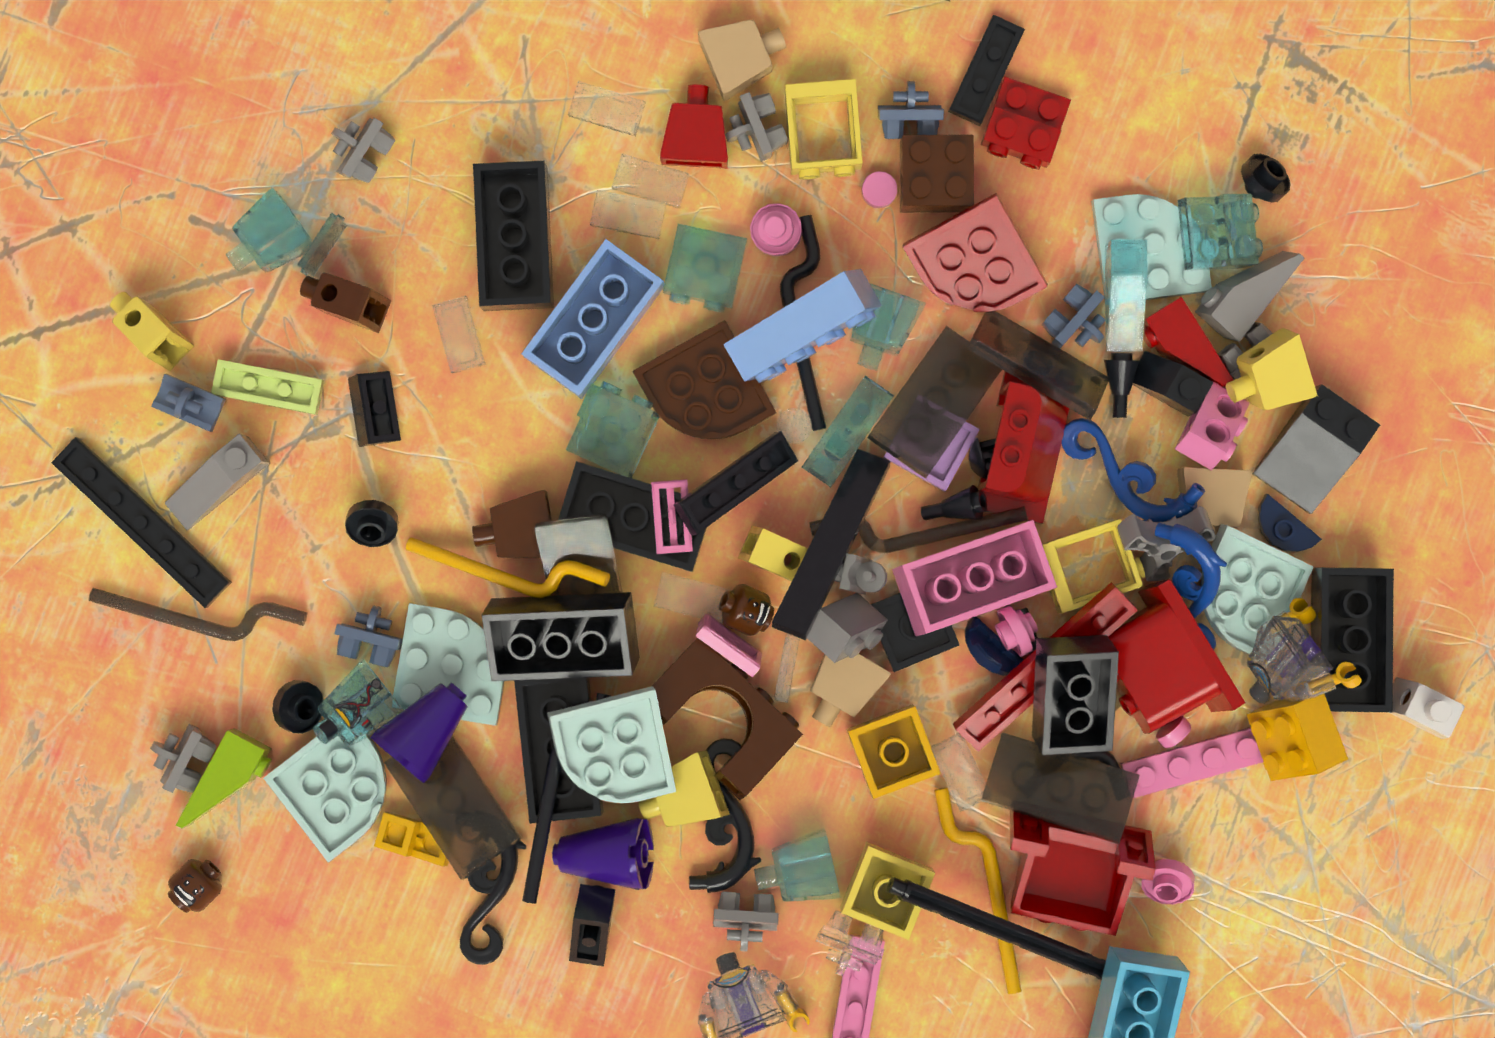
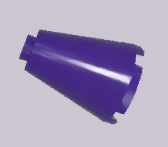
M440 683L377 729L370 738L422 783H425L433 773L468 707L463 702L467 695L453 683H450L447 687Z
M634 818L563 836L559 839L558 844L553 846V863L558 865L562 873L635 890L647 889L651 882L654 862H648V850H654L649 821L644 818Z

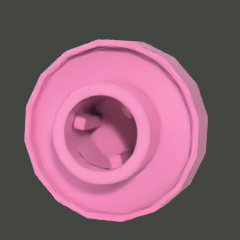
M780 203L768 204L760 208L753 216L750 225L751 238L756 247L764 254L771 256H783L793 251L800 243L803 233L802 223L797 213L789 206Z
M1010 605L997 610L1000 623L995 625V629L1004 647L1007 650L1013 648L1020 657L1032 652L1031 642L1035 641L1034 633L1038 631V628L1029 612L1023 614L1020 609L1015 611Z
M1156 860L1153 880L1142 879V890L1145 895L1161 904L1173 905L1183 903L1194 893L1195 876L1192 870L1184 863L1176 860Z

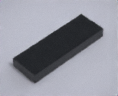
M996 15L992 16L948 112L981 126L1025 31L1024 28Z

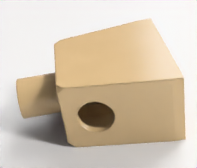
M754 20L737 22L698 32L699 43L723 101L732 98L772 72V62L769 55L786 48L784 37L779 28L760 35Z
M1183 467L1177 470L1180 494L1186 493L1193 483H1198L1205 489V493L1197 501V507L1201 506L1207 511L1215 535L1221 524L1232 528L1240 527L1252 471L1213 469L1211 471L1208 468ZM1214 540L1207 542L1212 546Z
M859 653L854 658L846 657L836 663L824 654L810 690L822 698L812 717L829 728L840 710L855 717L885 683L891 673Z

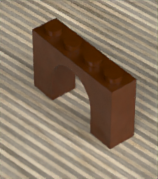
M697 638L652 685L656 690L662 724L667 723L690 697L699 692L720 691L736 700L746 717L747 730L745 739L740 748L714 776L741 800L752 791L803 734L797 729L799 727L798 722L786 712L781 714L772 705L774 701L765 690L760 687L755 689L746 680L748 675L745 671L733 663L730 665L720 653Z

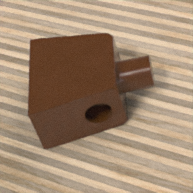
M325 272L321 274L319 280L306 276L300 287V295L311 299L312 307L376 333L380 332L391 300L371 288Z
M545 490L491 507L492 523L472 526L475 547L495 544L497 557L499 558L558 557L548 494Z

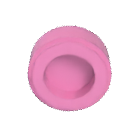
M878 171L868 175L862 185V197L873 208L889 206L897 194L896 181L886 172Z
M1181 716L1161 727L1156 734V739L1164 748H1171L1188 735L1191 730V724L1184 716Z

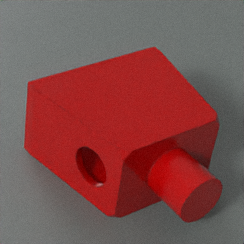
M699 84L688 85L687 103H672L660 152L661 165L728 169L722 106L708 105V86Z

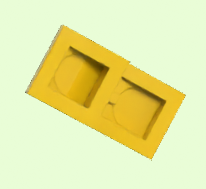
M384 812L374 847L405 857L412 856L445 867L449 864L458 832L409 817Z

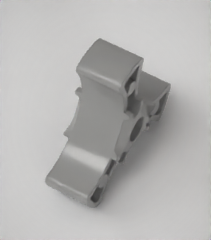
M1201 506L1183 517L1177 519L1174 516L1166 522H1153L1150 519L1143 521L1135 514H1132L1117 526L1124 550L1145 552L1139 559L1143 565L1147 581L1169 579V567H1172L1173 559L1178 554L1185 552L1183 548L1172 545L1170 540L1155 536V529L1158 523L1170 526L1180 524L1195 530L1207 541L1216 539L1208 513Z

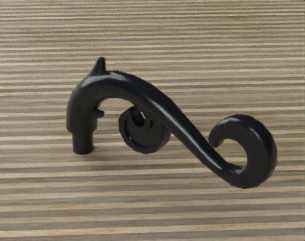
M724 738L714 741L706 750L713 768L715 758L718 755L727 754L732 757L741 744L735 740ZM719 780L718 782L730 815L707 820L705 834L714 845H726L733 839V835L727 834L724 831V827L727 824H732L738 836L736 853L732 861L725 867L724 862H720L714 871H707V875L689 876L690 890L707 889V893L726 890L735 885L752 867L759 864L762 860L760 857H752L754 853V835L745 809Z
M476 810L475 813L458 811L456 825L473 827V831L481 832L486 842H489L491 837L497 843L501 854V869L495 880L487 877V872L495 870L497 867L494 861L489 858L480 857L472 861L468 868L467 878L470 886L477 892L487 893L488 895L463 927L460 937V949L468 961L477 965H486L494 962L500 956L503 950V938L494 926L486 924L482 927V930L488 934L490 938L489 944L485 948H476L471 943L472 931L507 894L517 871V849L525 850L527 846L514 835L503 820L495 815Z

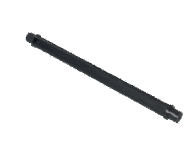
M891 877L887 884V892L898 896V899L908 902L930 912H935L945 918L1005 942L1015 944L1022 949L1102 980L1106 963L1104 959L1094 957L1092 954L915 884L910 880L902 881Z

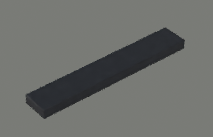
M75 437L51 462L204 608H208L232 583L80 438Z
M857 449L774 616L772 628L806 641L845 561L846 553L849 552L890 468L889 460Z

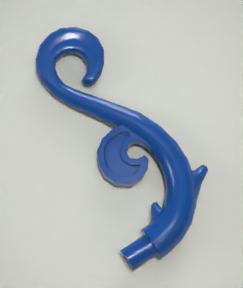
M1079 418L1072 420L1065 426L1061 444L1066 454L1073 459L1079 460L1094 456L1096 454L1095 447L1086 449L1080 446L1077 441L1078 435L1082 431L1094 436L1101 452L1110 485L1115 494L1128 510L1144 519L1143 521L1150 519L1153 522H1166L1174 516L1177 519L1183 517L1197 508V501L1205 493V489L1198 483H1193L1186 493H1181L1176 499L1164 498V502L1167 503L1165 505H1156L1144 501L1134 493L1130 482L1134 480L1138 483L1137 494L1149 492L1156 484V474L1152 467L1144 462L1134 461L1128 463L1120 471L1105 434L1095 422L1090 419Z
M1158 523L1155 529V536L1170 540L1172 545L1183 548L1187 555L1192 554L1202 568L1204 577L1202 586L1195 583L1200 580L1202 574L1194 566L1183 565L1175 571L1172 577L1173 585L1182 597L1193 601L1188 609L1192 616L1196 618L1213 602L1217 595L1221 582L1220 566L1226 567L1227 563L1217 555L1207 540L1195 530L1180 524L1170 526ZM1197 623L1214 650L1216 640L1213 633L1204 624Z

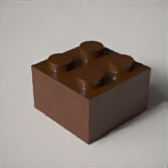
M902 135L900 140V213L962 212L974 205V135Z

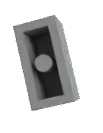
M855 593L821 608L807 639L836 663L846 657L854 658L863 649L871 650L883 637L881 630L888 619L861 595Z

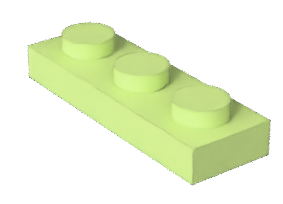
M218 359L211 393L222 397L318 415L324 380Z

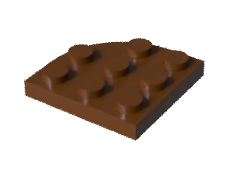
M725 320L632 371L649 403L660 418L675 430L700 439H722L737 435L777 413L762 385L756 379L744 382L723 344L734 338Z

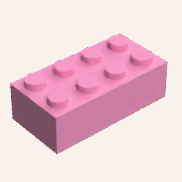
M1034 520L892 569L915 636L936 631L1057 588Z

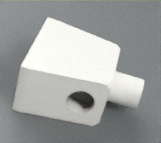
M1396 677L1393 683V712L1389 713L1440 739H1446L1451 736L1465 706L1421 683ZM1408 692H1411L1409 700L1403 705L1405 696Z

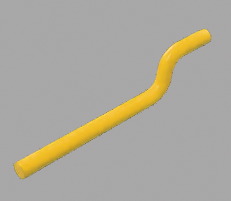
M410 537L406 543V550L530 597L543 598L550 596L557 590L562 578L569 574L604 587L607 586L610 580V573L577 561L566 560L559 562L551 569L544 583L536 584Z
M948 787L935 789L940 824L944 834L954 843L959 845H975L981 850L993 915L1009 921L997 854L992 841L980 832L959 830L954 822ZM998 939L1007 993H1020L1022 990L1013 944Z

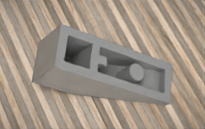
M1282 251L1216 284L1215 287L1210 288L1202 296L1201 305L1195 313L1223 338L1240 342L1304 260V257L1299 253Z
M238 434L212 455L165 502V505L183 527L189 530L270 463L248 436Z

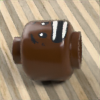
M745 584L736 586L732 591H726L719 603L723 623L727 627L748 636L755 635L759 631L764 632L773 619L774 607L771 606L770 597L764 592Z
M190 859L170 877L168 881L170 891L167 893L168 897L180 910L186 913L190 910L201 912L220 894L222 885L218 878L221 876V872L209 860H205L202 863L199 860Z

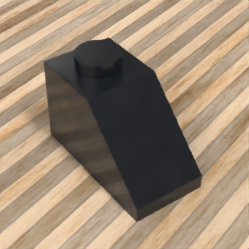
M1144 351L1139 360L1132 385L1182 414L1191 416L1198 411L1213 382L1182 364Z
M580 884L573 918L569 961L604 967L616 889L604 888L599 885Z

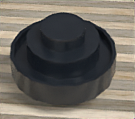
M1261 153L1253 154L1242 165L1241 174L1245 183V189L1253 198L1271 203L1278 202L1290 191L1291 184L1286 170L1276 159Z
M376 500L358 502L348 510L345 521L346 533L353 541L360 545L368 547L386 545L397 534L398 515L392 507L384 502Z
M293 680L286 683L278 690L273 700L272 711L274 720L279 727L288 732L303 734L312 730L319 723L323 715L324 699L322 693L317 686L306 681Z

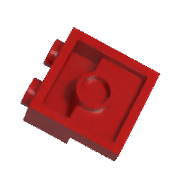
M1004 77L981 145L988 147L987 152L994 156L1007 158V155L1019 158L1021 159L1020 164L1036 170H1039L1041 166L1047 168L1054 154L1071 99Z

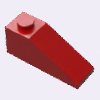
M1182 297L1140 322L1143 328L1140 330V334L1149 348L1155 347L1157 352L1167 359L1186 366L1225 389L1226 383L1233 381L1230 373Z

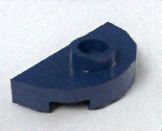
M1269 494L1264 495L1258 507V520L1261 534L1269 544L1282 551L1299 552L1312 548L1322 540Z
M975 616L968 621L965 628V642L979 665L992 673L1004 676L1008 675L1024 660L1013 649L1007 650L1000 638L979 618Z

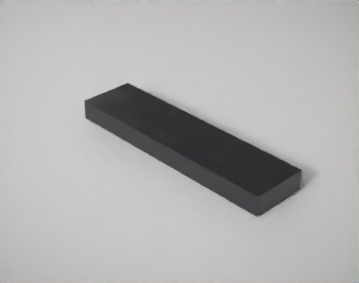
M782 431L775 432L673 505L690 534L696 535L798 462V459Z

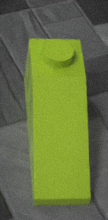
M235 728L227 730L176 826L182 829L191 825L254 781L257 776L262 778L272 759L267 756L272 748Z

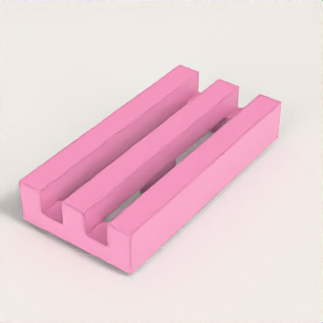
M687 479L651 482L656 553L693 552L692 535L684 522L685 545H678L676 513L673 505L675 504L674 488L681 487V499L688 494ZM665 488L667 491L671 546L663 545L659 489Z
M709 614L703 616L698 622L696 637L753 677L760 669L762 653Z

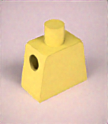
M121 292L112 299L110 307L117 313L112 320L113 324L145 357L165 369L171 371L194 347L156 308L140 297L131 298L126 292Z
M1285 328L1279 329L1238 356L1236 362L1241 377L1226 383V391L1234 403L1248 398L1250 404L1262 410H1270L1318 396L1300 335Z
M751 526L738 558L792 581L808 548L766 529ZM787 554H790L791 562L786 566L784 565V558Z
M707 751L694 753L671 767L676 792L638 802L644 819L648 820L662 815L666 827L730 815L719 782L714 776L715 771Z

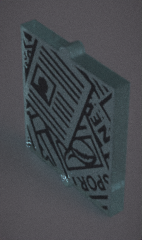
M333 213L330 214L297 264L302 268L301 273L306 276L310 274L314 277L347 227L343 222L344 217L339 214L337 216Z

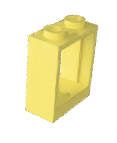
M856 79L785 84L784 94L791 175H799V179L802 180L819 178L820 173L834 172L835 177L855 175V170H861L863 164ZM847 101L851 158L800 162L795 105Z
M1116 519L1042 544L1057 588L1050 590L1057 613H1065L1085 606L1103 589L1072 599L1056 549L1109 531L1126 579L1125 582L1115 586L1122 593L1143 587L1141 581L1142 578H1145L1143 565L1139 558L1134 559L1131 550H1124L1117 526L1122 522L1121 519Z

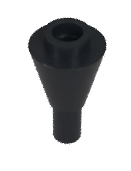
M1111 353V360H1104L1111 394L1113 395V418H1127V398L1130 395L1139 361L1132 360L1133 353Z
M972 485L943 500L941 503L921 507V515L924 520L939 517L981 520L983 513L987 511V499L983 491H979L975 485Z

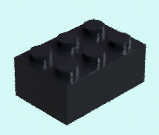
M1107 635L1036 638L1032 738L1042 755L1113 751L1119 652Z

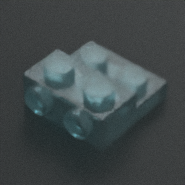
M1222 194L1216 197H1186L1178 200L1185 270L1241 269L1259 264L1258 258L1262 254L1263 244L1256 237L1255 222L1259 218V208L1252 202V194Z
M678 224L663 293L670 295L669 301L689 305L690 300L704 302L703 308L717 312H724L725 307L733 308L747 238Z
M603 381L600 387L591 383L577 413L580 420L566 450L619 475L632 478L660 416L651 410L653 403L644 398L634 395L630 401L620 396L622 389Z

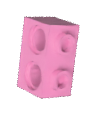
M1213 382L1196 414L1189 417L1175 450L1211 471L1220 460L1227 462L1237 446V443L1233 442L1234 436L1238 437L1248 422V418L1244 417V414L1249 406V402L1243 399L1234 403L1228 396L1226 389Z

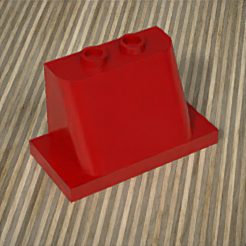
M1010 371L1004 372L996 405L1003 407L988 476L987 479L980 477L978 490L983 491L987 499L986 512L1025 521L1034 520V523L1043 524L1074 386Z
M1170 579L1149 584L1139 590L1138 593L1147 607L1131 616L1108 637L1119 652L1116 688L1121 695L1118 698L1119 703L1129 716H1134L1143 733L1150 734L1206 703L1211 712L1233 711L1245 704L1246 702Z
M1013 801L1010 810V850L1021 852L1011 898V913L1035 918L1043 923L1053 922L1071 926L1080 931L1090 930L1116 936L1134 877L1153 880L1156 866L1152 832L1146 829Z

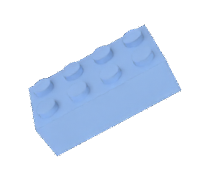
M605 239L521 354L525 359L573 394L583 399L665 287L664 281Z
M862 269L843 271L723 345L744 382L756 379L758 383L767 379L769 381L786 371L784 366L786 363L788 365L795 362L799 363L814 355L816 351L813 347L816 345L818 348L825 344L830 345L844 337L846 334L843 329L846 327L848 329L855 326L860 327L874 319L876 316L873 311L880 308L882 304Z

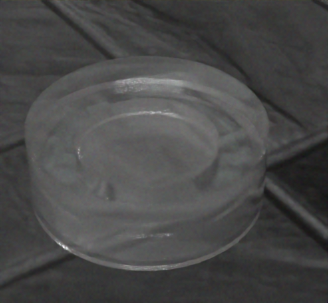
M790 408L779 416L776 425L777 432L782 431L788 443L798 444L805 441L810 435L812 422L805 411L798 408Z

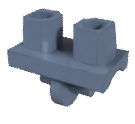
M907 81L906 91H893V102H906V105H878V118L882 120L885 139H901L904 133V120H917V135H937L939 120H944V109L941 108V105H915V102H928L929 92L915 91V81Z
M1076 284L1063 299L1077 311V314L1071 321L1054 309L1042 323V326L1054 338L1052 344L1060 350L1078 328L1082 331L1075 339L1079 346L1083 347L1089 339L1100 343L1104 336L1098 329L1105 322V319L1099 314L1091 322L1087 321L1086 318L1104 299V296L1097 290L1092 294L1087 289Z
M164 374L161 387L151 407L213 432L226 399L171 375Z
M375 605L372 607L370 614L361 612L356 614L355 622L365 624L366 629L342 623L336 625L334 633L339 635L337 655L357 659L362 641L371 643L374 646L369 663L383 667L390 666L396 650L401 649L403 639L376 632L377 628L389 631L392 620L381 618V607Z

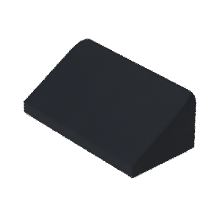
M390 371L356 374L349 377L348 384L359 447L400 441L401 437Z

